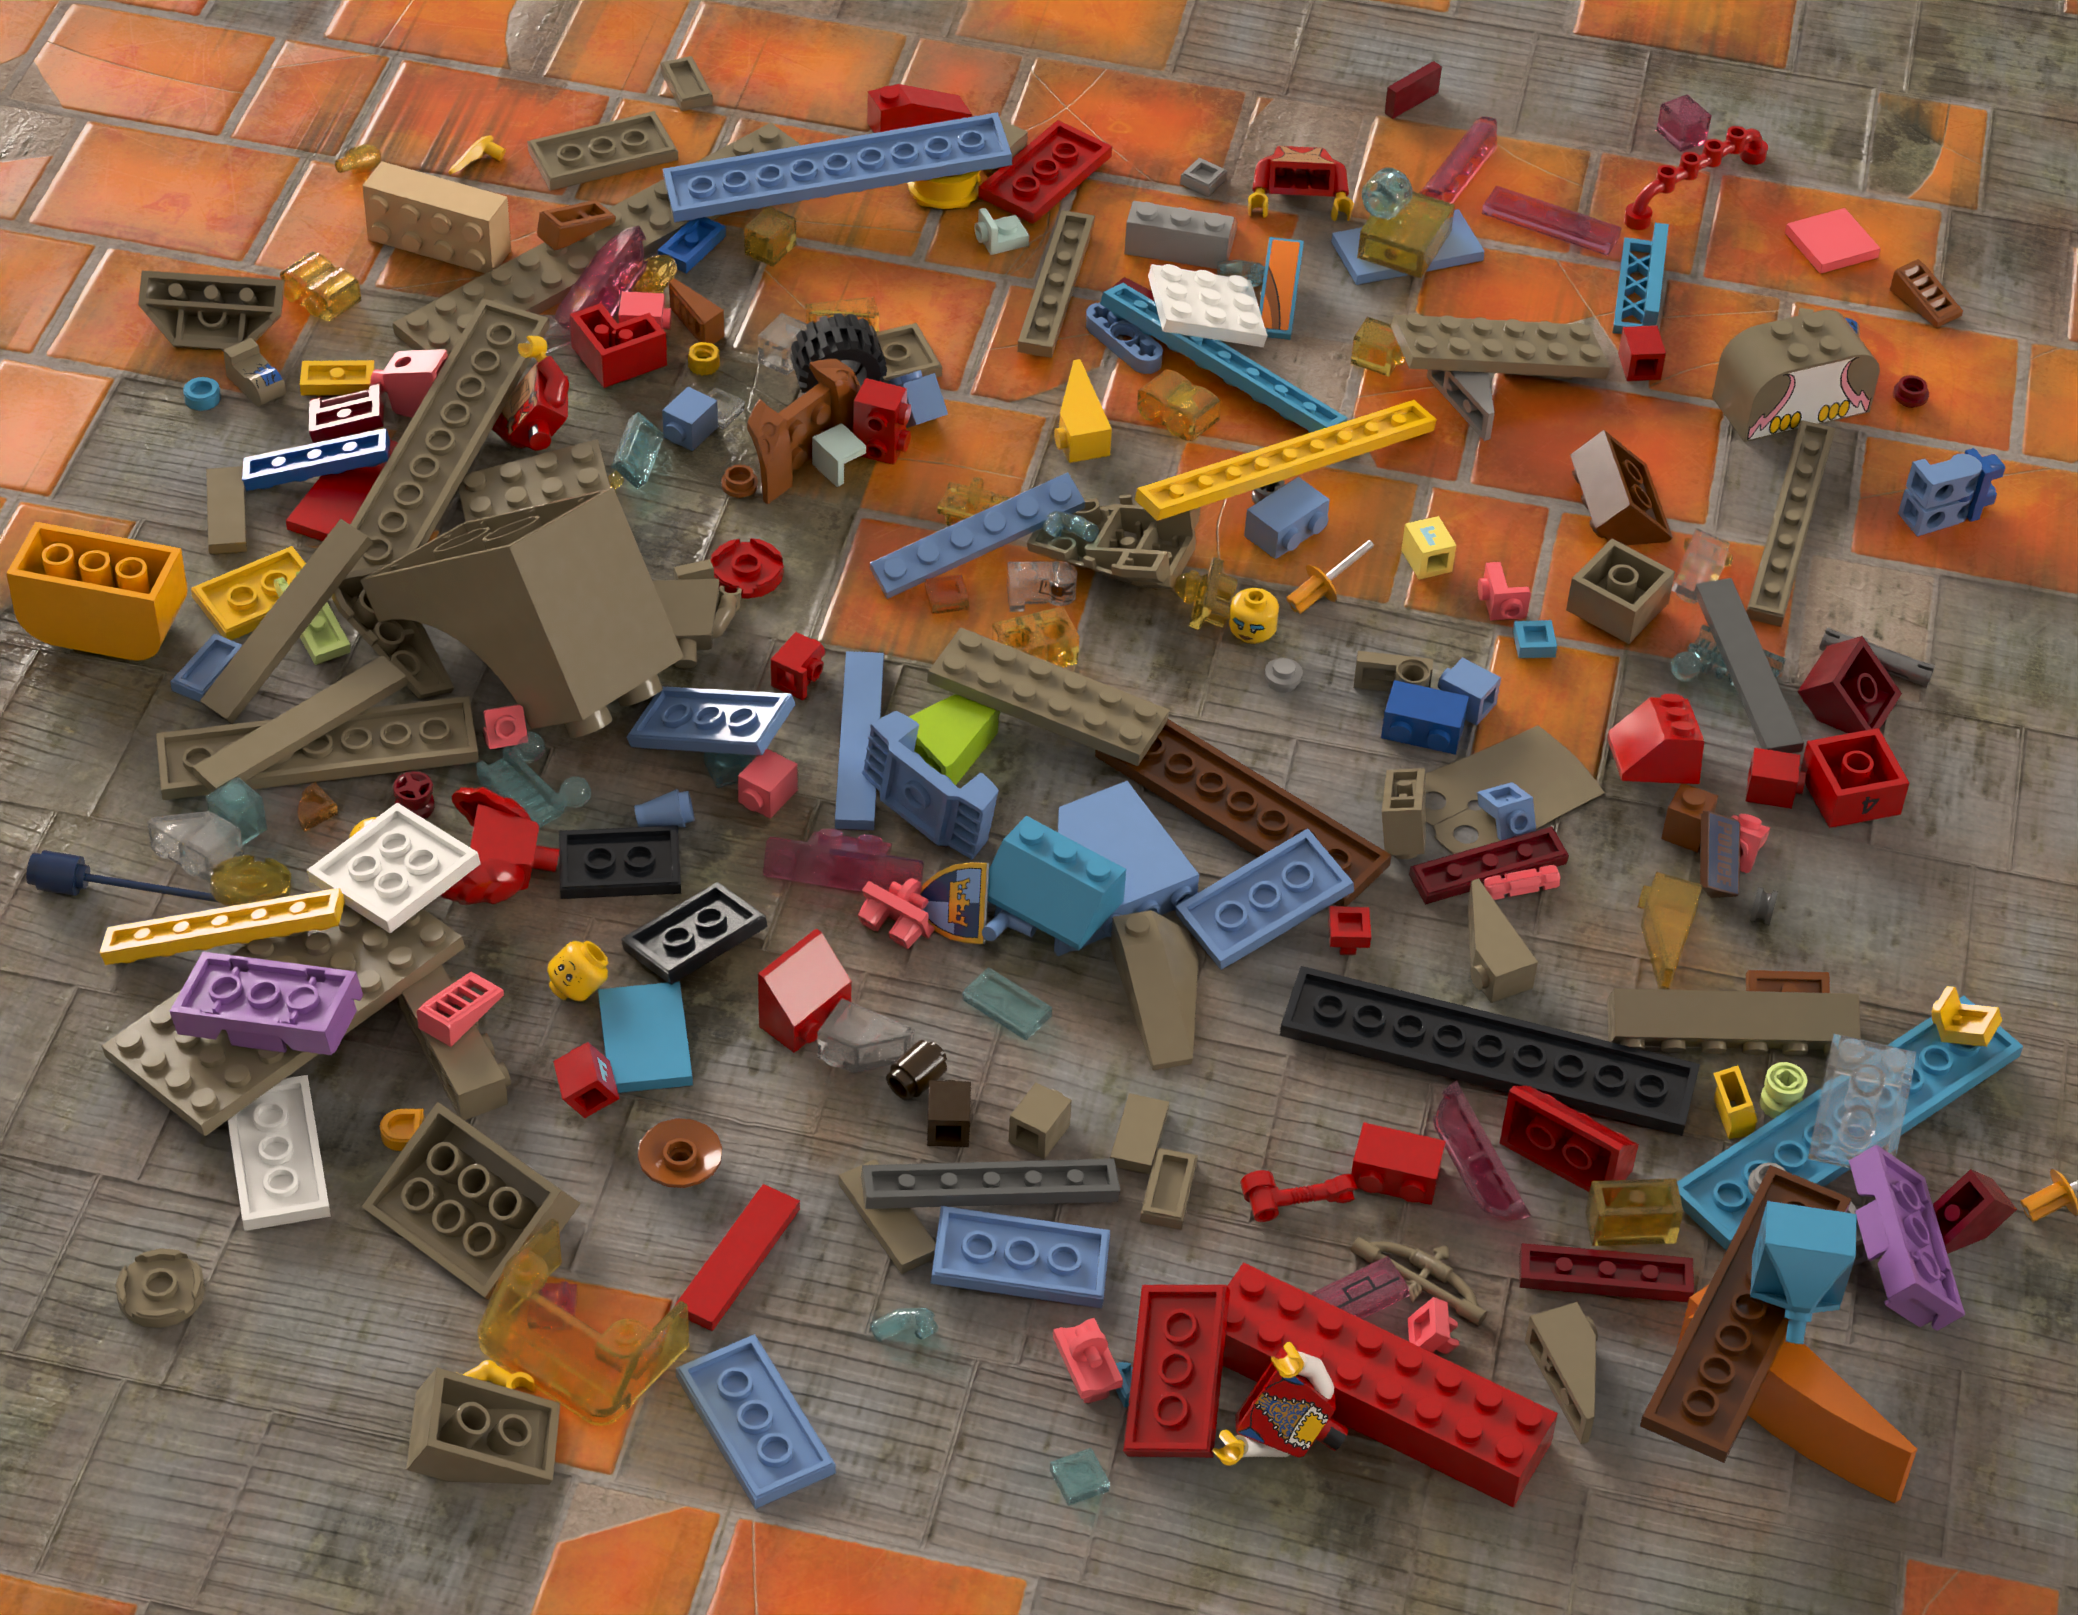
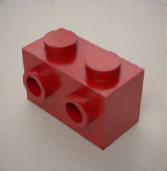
M868 378L864 380L854 399L853 434L866 445V453L860 457L894 465L900 453L907 451L911 438V432L906 430L911 414V404H907V388Z

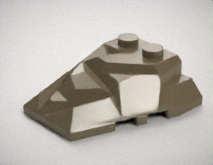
M1131 494L1119 496L1120 504L1100 506L1097 498L1084 500V509L1034 531L1027 541L1028 551L1081 569L1090 568L1104 576L1137 587H1148L1155 590L1173 589L1195 550V527L1199 522L1201 507L1156 521L1137 502L1132 503Z

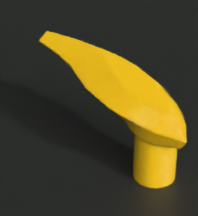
M492 135L482 137L472 144L465 154L451 167L448 173L451 175L460 171L468 164L482 158L485 154L501 161L506 149L493 143Z

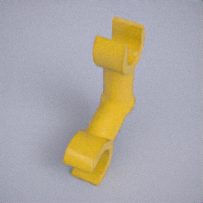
M484 1360L479 1366L462 1374L482 1381H490L493 1384L510 1389L524 1386L533 1392L535 1391L534 1380L529 1374L524 1372L512 1374L499 1367L492 1360Z

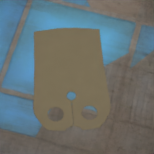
M1538 725L1480 752L1425 773L1426 793L1437 792L1446 799V805L1442 809L1431 810L1426 808V822L1435 829V838L1453 854L1501 841L1497 837L1496 819L1482 808L1474 811L1468 807L1470 801H1478L1477 792L1513 782L1533 797L1536 829L1605 794L1604 790L1578 758ZM1459 826H1470L1476 829L1479 837L1473 843L1464 844L1455 839L1454 830Z

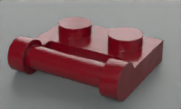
M381 382L369 385V389L324 400L322 397L310 399L309 434L312 442L332 440L384 427V404L386 403V397Z

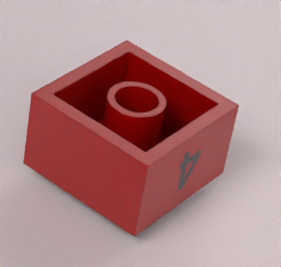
M1879 728L1807 741L1800 771L1806 772L1805 784L1829 828L1901 815L1910 783Z

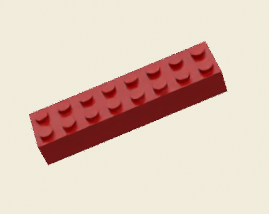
M1242 1263L1227 1285L1230 1289L1223 1366L1258 1382L1272 1362L1271 1358L1275 1357L1281 1348L1285 1350L1283 1346L1287 1342H1291L1297 1351L1322 1360L1335 1386L1336 1410L1331 1417L1332 1419L1511 1507L1515 1506L1552 1443L1558 1416L1557 1412L1253 1266Z

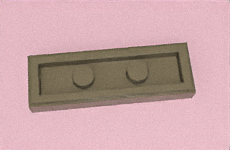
M243 466L206 469L209 554L247 551L245 486L242 481Z
M874 1159V1160L869 1161V1162H867V1163H865V1164H863V1165H880V1164L878 1163V1161H877L876 1159ZM862 1165L839 1175V1186L901 1274L934 1260L936 1243L911 1208L865 1209L861 1181Z

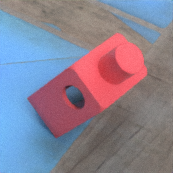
M443 349L399 351L394 354L384 370L375 369L372 372L370 384L381 382L384 392L388 394L392 410L396 414L413 418L448 358L447 351Z

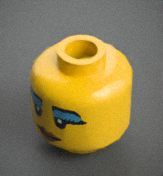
M1248 588L1238 592L1231 601L1229 617L1231 632L1238 639L1250 644H1257L1270 639L1276 632L1279 604L1276 597L1260 588Z

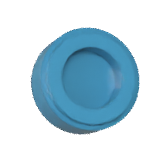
M208 377L194 378L188 381L183 388L185 404L194 410L204 411L212 409L221 400L219 384L214 379Z

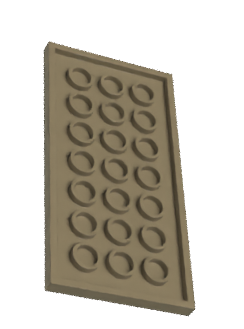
M344 904L339 926L322 931L311 930L293 933L286 937L276 936L253 940L231 955L356 971L363 996L360 1001L354 1000L357 1011L345 1033L346 1035L401 995L404 990L462 951L465 945L460 934L425 909H421L405 923L389 933ZM180 991L101 1046L108 1060L203 1136L211 1133L318 1055V1053L292 1050L286 1043L287 1050L285 1053L233 1046L230 1043L227 1031L221 1029L216 1040L179 1035L175 1029L170 1009Z

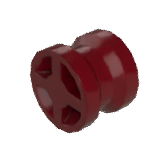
M412 771L400 775L395 780L393 785L396 798L395 804L399 803L423 819L428 818L434 812L433 784L428 775Z

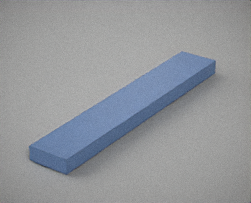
M846 651L835 829L874 830L877 788L862 774V770L864 769V759L867 753L866 747H868L869 742L868 736L871 731L870 725L881 718L884 653Z

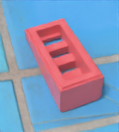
M471 971L430 998L417 1010L418 1028L452 1047L504 996V990ZM474 987L484 994L479 995L470 989ZM466 996L473 1000V1002L469 1003L462 999V997ZM454 1005H457V1006L461 1007L462 1009H461V1010H458V1009L454 1008L453 1006H454ZM447 1013V1014H449V1015H451V1016L448 1018V1017H446V1016H444V1015Z

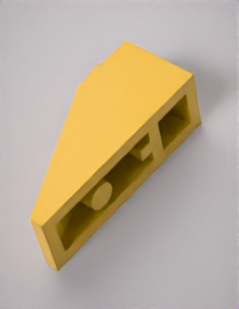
M1081 359L1073 360L1060 410L1059 428L1054 430L1056 446L1059 450L1063 449L1069 463L1110 456L1112 428Z

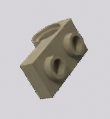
M1358 651L1353 688L1391 692L1394 680L1430 688L1434 659Z

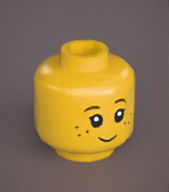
M572 941L568 943L548 963L547 972L551 980L549 982L550 989L562 1000L570 998L574 1001L582 1002L588 999L608 978V969L606 967L608 959L598 946L590 941Z

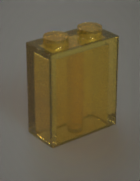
M1391 185L1360 231L1357 258L1422 278L1452 231L1455 205ZM1407 192L1408 197L1404 198V194Z

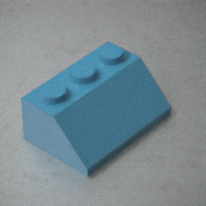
M1025 816L1003 839L989 868L987 901L1069 946L1080 950L1124 902L1126 868Z

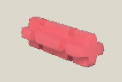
M1549 865L1540 867L1539 872L1533 868L1504 874L1503 879H1501L1500 875L1488 877L1484 880V887L1494 900L1505 898L1504 894H1507L1508 897L1539 892V887H1542L1543 890L1557 888L1560 886L1561 877L1557 867Z

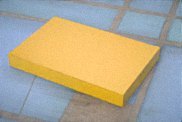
M290 546L192 587V598L222 637L234 640L253 632L279 599L275 590L274 580L283 577L288 585H290L296 577V572L300 571L306 563L293 546Z

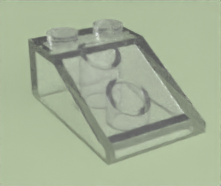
M1833 1034L1824 1067L1808 1159L1851 1169L1849 1160L1874 1145H1878L1896 1157L1912 1082L1916 1052Z

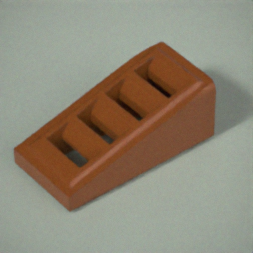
M596 200L542 211L539 214L537 236L552 249L559 250L615 223L616 216Z
M1919 259L1895 270L1890 291L1933 326L1938 328L1962 316L1963 310L1928 267ZM1938 307L1943 308V309H1941V310H1939V311H1936V310H1935V309L1938 308Z
M671 279L669 281L670 308L699 342L712 344L724 338V310L677 279Z

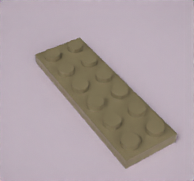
M1394 314L1390 325L1409 369L1606 379L1610 370V366L1590 325L1582 323L1560 324L1548 321L1524 322L1515 319L1507 321L1488 320L1482 317L1470 319L1452 316L1434 317L1421 316L1419 314Z
M961 627L929 669L927 683L1136 766L1140 764L1167 723L1170 711L1150 701Z

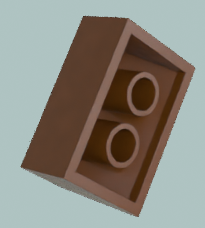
M1605 430L1570 454L1575 468L1572 473L1582 488L1583 495H1581V500L1590 512L1592 519L1589 523L1597 536L1600 538L1606 537L1609 540L1614 539L1624 545L1668 542L1673 538L1645 462Z

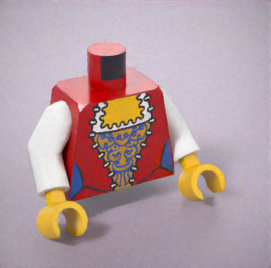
M1287 1342L1283 1346L1285 1350L1281 1348L1276 1356L1271 1358L1272 1362L1235 1414L1236 1432L1240 1435L1234 1436L1229 1430H1222L1219 1434V1438L1226 1445L1220 1449L1213 1448L1212 1452L1224 1465H1234L1242 1457H1288L1293 1455L1302 1458L1315 1440L1334 1451L1339 1449L1347 1436L1348 1428L1331 1418L1336 1410L1335 1386L1321 1359L1297 1351L1291 1342Z

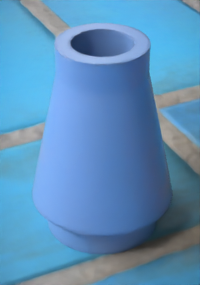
M676 789L648 802L634 806L638 827L675 825L686 827V823L695 821L689 791L679 792Z

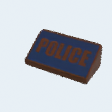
M1703 811V814H1701L1700 887L1710 898L1736 897L1739 895L1740 822L1718 813Z

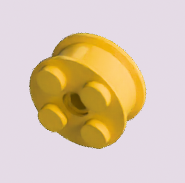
M974 171L962 175H950L926 181L909 182L907 184L910 194L921 206L938 209H962L968 207L978 197V190L982 180L979 175L980 171Z

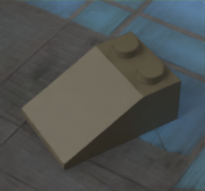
M436 1367L416 1391L406 1470L448 1482L549 1485L553 1481L560 1403Z

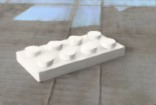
M308 1075L285 1078L228 1119L244 1231L331 1217Z

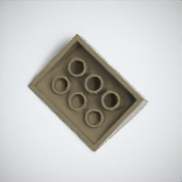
M437 1102L364 1202L362 1208L483 1297L490 1299L556 1239L581 1203L457 1114Z

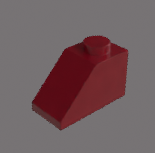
M1972 1169L1933 1203L1947 1254L1987 1238L2017 1210L1992 1178Z

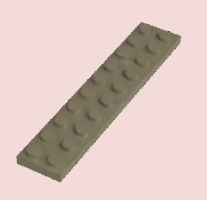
M482 298L350 524L373 541L351 571L390 564L428 542L532 359L524 358L519 354L518 344H530L526 336H540L544 338L550 327L548 317Z

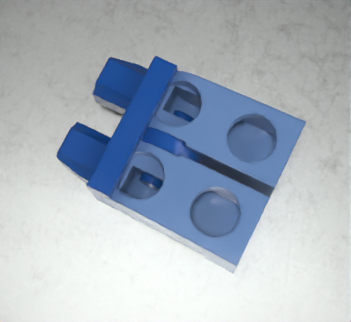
M1975 448L1965 450V454H1956L1951 460L1932 465L1926 459L1913 461L1906 483L1908 489L1904 490L1898 514L1917 537L1962 523L1966 518L1970 522L1979 520L1983 507L1995 503L1997 493L1991 481L2003 477L2005 465L1995 454L1982 457Z

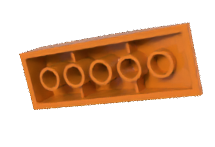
M1709 1285L1689 1297L1677 1347ZM1784 1340L1748 1416L1809 1460L1848 1482L1895 1504L1902 1497L1917 1448L1804 1343L1796 1344Z

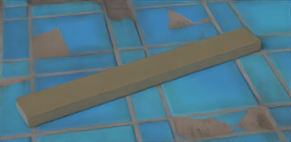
M1803 420L1800 421L1747 608V614L1751 620L1782 627L1836 430L1834 427Z

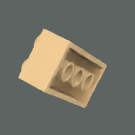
M381 161L362 185L368 240L482 273H487L499 267L511 252L507 196Z

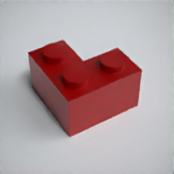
M602 303L570 314L571 347L603 388L667 366L666 332L650 312L621 323H617Z

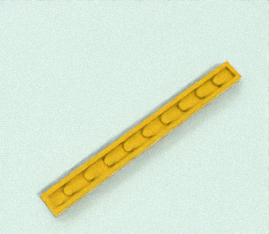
M1415 400L1408 401L1139 487L1136 491L1135 501L1156 521L1432 432L1434 431L1437 419Z

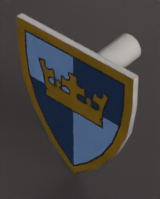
M970 862L955 864L937 872L922 885L920 895L928 899V903L923 910L929 914L928 923L934 926L935 932L954 941L985 944L986 939L982 936V929L986 926L987 912L992 913L996 910V905L987 901L989 863Z

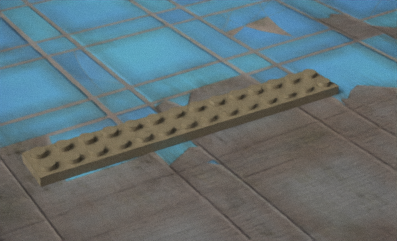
M769 123L695 163L801 146V144L774 124ZM663 179L608 208L616 216L615 223L559 250L552 249L545 242L393 322L394 334L413 350L443 349L447 351L449 356L482 298L540 314L657 251L689 221L674 222ZM722 215L708 216L707 218L714 220Z

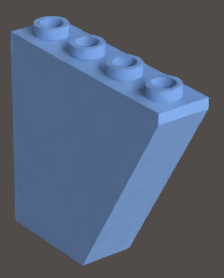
M1128 781L1059 807L1058 833L1126 868L1124 902L1081 949L1088 944L1111 937L1112 918L1114 916L1149 910L1163 915L1175 910L1176 905L1198 893V872ZM1057 938L1054 939V952L1057 956L1077 951V949Z

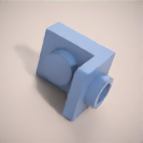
M1513 782L1477 792L1479 807L1496 819L1497 837L1499 840L1536 831L1533 797Z

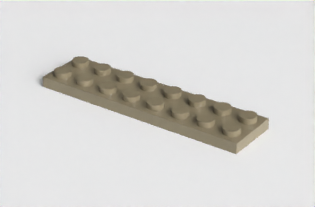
M465 696L368 708L226 793L479 762L470 697ZM271 720L156 733L162 799L171 800L212 795L213 793L194 776L193 766Z

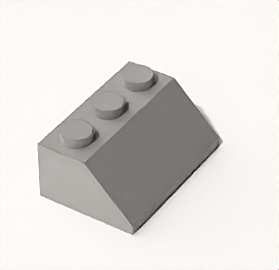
M1133 201L1126 222L1124 254L1226 270L1238 222L1235 217L1219 213H1207L1188 210L1182 207L1176 208L1150 202Z

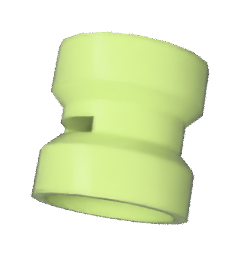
M1788 1062L1776 1063L1767 1070L1765 1086L1759 1101L1760 1107L1766 1115L1776 1118L1803 1100L1802 1096L1808 1081L1805 1072L1797 1065Z

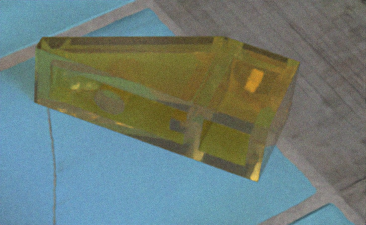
M1656 872L1651 887L1643 886L1637 908L1644 910L1641 928L1658 989H1670L1697 912L1703 885Z

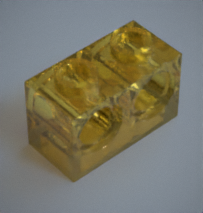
M1063 606L992 623V640L1060 667L1078 663L1080 636Z

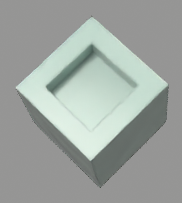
M841 423L812 437V464L836 487L844 484V464L865 454L866 445Z

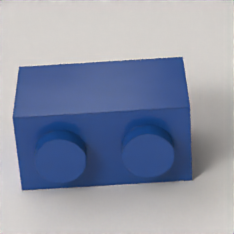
M1394 680L1384 712L1381 738L1456 755L1465 724L1469 696Z

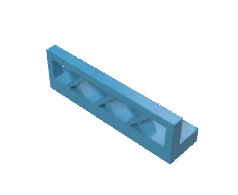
M1655 222L1652 241L1624 237L1612 333L1622 334L1623 327L1657 325L1669 224ZM1630 251L1650 253V255L1638 259ZM1638 271L1645 278L1636 281L1629 274ZM1636 293L1642 300L1633 303L1626 296ZM1633 315L1642 324L1622 322L1621 320Z

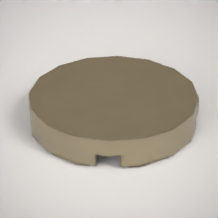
M163 1248L146 1251L136 1256L135 1262L130 1264L128 1268L125 1265L119 1272L115 1285L119 1308L125 1316L143 1327L153 1328L176 1325L192 1316L202 1304L205 1293L203 1274L198 1263L188 1259L187 1254L179 1250Z

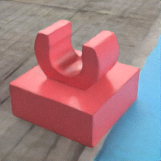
M1433 1297L1408 1317L1409 1342L1432 1353L1437 1350L1443 1354H1449L1459 1346V1341L1450 1337V1333L1458 1327V1322L1449 1317L1448 1302Z

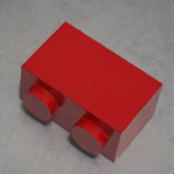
M1363 1122L1351 1171L1356 1187L1369 1193H1380L1402 1198L1409 1202L1432 1205L1446 1141Z

